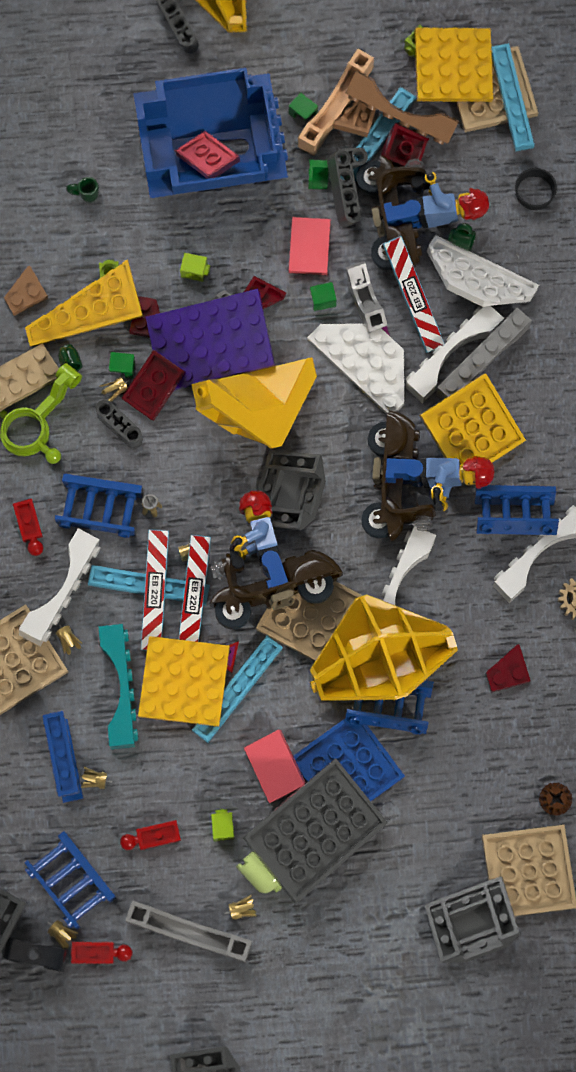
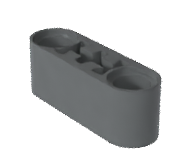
M105 399L100 400L96 404L98 419L128 447L137 448L142 444L141 430L114 404ZM103 408L110 409V412L107 414L100 413ZM115 420H116L118 423H123V427H122L121 425H119V424L116 425ZM131 434L138 435V438L135 440L128 439Z

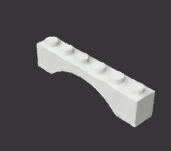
M479 306L474 311V316L470 320L466 319L460 325L461 329L457 333L453 332L446 339L447 343L443 346L439 345L434 350V355L430 359L426 358L420 364V369L416 373L413 371L408 375L405 388L421 403L436 391L439 371L446 359L455 350L471 341L487 338L504 321V317L491 306Z
M574 505L566 511L565 514L567 516L561 520L559 518L557 535H540L537 538L538 542L534 546L530 544L523 551L524 555L520 559L516 557L509 563L508 566L510 568L506 572L502 570L494 577L493 587L508 603L513 601L525 589L529 569L541 552L560 541L576 538V507Z
M415 526L412 532H407L404 540L407 543L406 547L399 551L396 559L399 560L397 568L393 566L389 578L392 580L390 585H385L381 595L384 596L383 601L395 605L396 593L400 583L415 565L428 558L436 539L435 534Z
M79 528L77 529L68 545L70 567L63 587L47 604L28 613L19 628V636L38 646H41L43 641H48L52 633L50 631L53 624H58L62 616L60 614L62 608H67L71 601L69 596L73 590L77 591L81 584L80 577L82 574L86 575L91 566L89 563L91 558H96L101 547H99L98 538Z

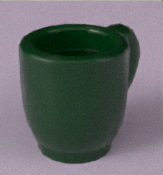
M84 177L78 184H69L66 187V191L72 195L80 196L84 201L90 203L98 198L99 186L94 178Z
M460 223L456 228H452L448 241L470 251L475 241L476 231L469 224Z
M64 345L58 350L60 366L68 363L76 371L82 368L83 365L79 353L73 345Z

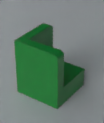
M302 93L288 106V114L293 118L299 115L304 120H307L311 115L315 116L318 113V105Z
M310 160L308 189L326 190L328 188L327 160Z
M332 282L310 287L314 311L336 307L337 299Z
M111 352L109 371L124 373L125 378L133 379L136 361L134 354Z

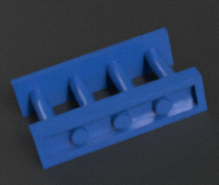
M63 474L62 482L64 487L68 489L63 516L55 515V521L60 527L70 529L72 526L117 533L118 536L123 538L135 536V528L130 527L134 500H137V498L142 499L143 487L141 485ZM78 489H84L88 492L83 519L71 518L75 493ZM98 492H103L107 495L102 522L90 521L95 494ZM117 495L127 498L122 525L110 524L114 499Z
M487 485L481 489L476 488L475 504H482L483 517H478L476 534L557 535L559 519H551L550 506H554L556 486ZM490 505H502L503 518L491 517ZM510 505H522L523 518H511ZM530 505H542L543 518H531Z
M425 680L409 694L417 697L414 719L402 718L403 697L395 702L394 716L382 714L383 700H375L373 713L361 711L363 700H354L353 710L347 709L345 722H350L353 725L364 724L409 731L416 735L426 734L428 721H422L424 702L426 697L431 698L434 681Z
M63 711L42 715L58 797H62L63 803L84 799L68 719H65Z
M65 831L58 835L61 840L58 843L59 845L36 864L32 865L28 860L24 862L27 865L25 871L32 879L35 877L66 915L63 918L70 928L74 926L78 930L80 928L76 922L102 900L104 902L107 899L111 903L116 899V896ZM69 850L73 855L71 862L45 882L38 872L61 853H66ZM82 867L86 872L83 875L84 878L58 898L51 888L74 869ZM95 883L99 888L96 891L97 894L74 913L70 914L64 904L87 885Z

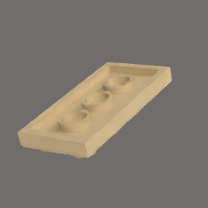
M43 343L0 366V411L50 385L57 379L56 373L59 368Z

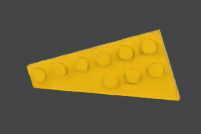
M128 259L115 269L107 272L106 275L97 281L95 280L71 296L64 303L56 306L55 309L46 315L44 314L26 326L25 330L30 347L143 317Z

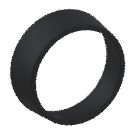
M527 169L516 180V198L523 207L529 210H541L547 207L557 193L556 180L551 173L544 169ZM529 177L544 179L551 187V199L541 205L525 202L518 194L520 183Z

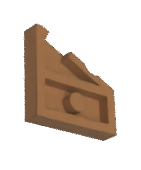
M359 100L358 103L355 102L352 107L348 108L341 118L333 122L332 128L368 138L376 110L373 111L365 107L366 103Z
M29 265L5 295L4 299L13 316L48 299Z

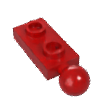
M31 498L13 503L23 542L29 541L28 552L33 556H38L43 552L44 548L43 544L37 539L43 537L33 500Z
M177 820L136 829L137 836L131 834L123 835L120 839V845L124 850L129 851L134 849L137 844H139L140 850L179 842L181 838Z
M72 942L71 964H114V957L126 962L131 959L133 951L128 945H121L114 949V942Z

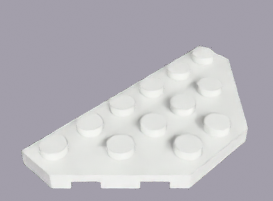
M435 235L427 248V253L446 289L480 306L530 302L539 287L538 284L468 250L460 248Z
M320 324L307 337V340L384 413H389V410L397 412L404 405V349L381 328L369 332L365 324Z

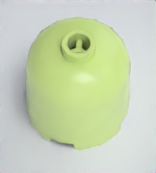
M253 851L243 859L245 861L243 866L241 863L236 866L257 891L269 893L273 890L278 892L282 889Z

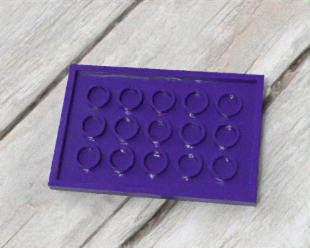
M259 289L146 317L152 350L157 351L186 372L175 390L190 387L191 384L205 380L220 379L275 366Z

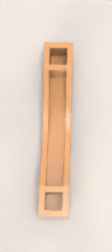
M357 49L348 62L329 99L315 117L307 123L299 135L298 147L315 156L333 129V122L341 117L352 101L348 98L349 95L346 94V91L355 72L359 71L368 76L373 69L374 57Z

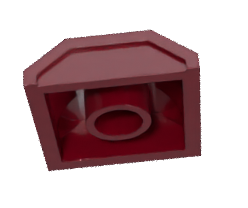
M394 124L387 137L382 155L387 157L393 163V166H420L429 138Z

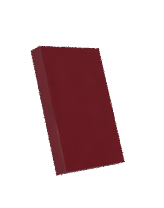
M153 350L121 399L154 421L186 372Z

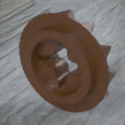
M550 783L541 790L539 802L546 813L554 816L562 815L571 807L572 793L567 786L561 783ZM561 792L562 794L559 798L561 803L556 802L550 805L553 799L551 794L556 796Z

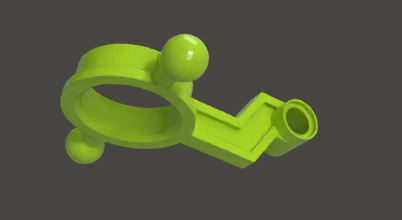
M68 363L63 364L56 373L57 379L53 383L50 395L35 410L18 408L10 413H7L4 409L0 411V417L3 419L0 438L4 447L10 453L17 456H31L42 451L47 462L50 464H56L60 461V451L55 448L50 449L46 445L50 431L45 418L64 399L68 387L70 389L75 388L82 379V375ZM23 416L36 419L41 425V433L35 442L30 445L19 446L8 439V427L15 419Z

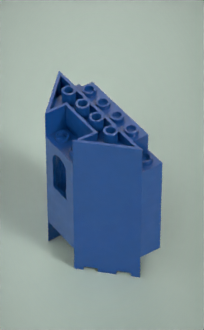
M247 68L155 81L156 90L133 93L150 198L288 178L285 161H288L287 150L282 147V143H285L284 133L279 130V126H282L281 116L276 113V109H279L278 99L273 96L269 73L251 76V74H247ZM204 131L219 142L243 139L249 145V149L245 154L238 155L240 162L216 178L209 179L179 158L175 150Z

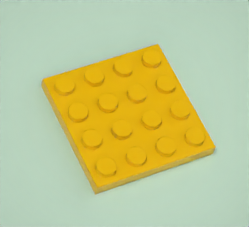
M415 28L417 101H493L490 28Z
M486 373L419 415L444 458H457L461 464H463L465 459L474 456L485 457L494 462L526 441Z
M149 636L138 717L220 727L230 646Z

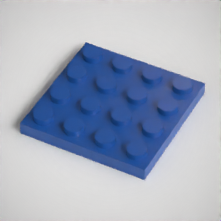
M345 719L293 756L306 782L336 758L371 802L405 777L367 725H353L350 722H345Z

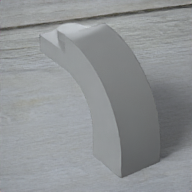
M363 261L345 267L354 303L367 330L371 332L388 326L383 307L379 304L374 294L366 263Z

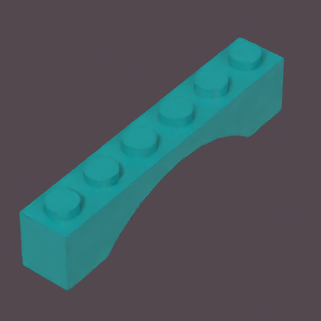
M123 624L98 626L100 647L116 667L120 681L118 708L108 725L109 747L111 750L135 747V741H139L138 730L133 727V721H137L136 709H132L131 701H135L134 689H130L129 681H133L132 669H128L127 661H131L130 649H126V642L129 641L128 629L124 630Z

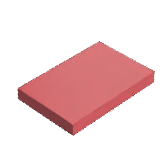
M206 131L175 150L179 158L207 179L216 178L240 162V158L236 153Z
M292 217L289 273L327 275L330 219Z
M280 729L244 747L269 803H273L291 794L305 784V780Z

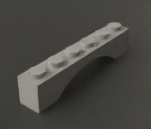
M517 307L437 387L436 395L443 400L475 380L496 357L515 343L529 329L532 320Z
M132 901L125 920L129 924L246 963L252 945L250 940L179 918Z

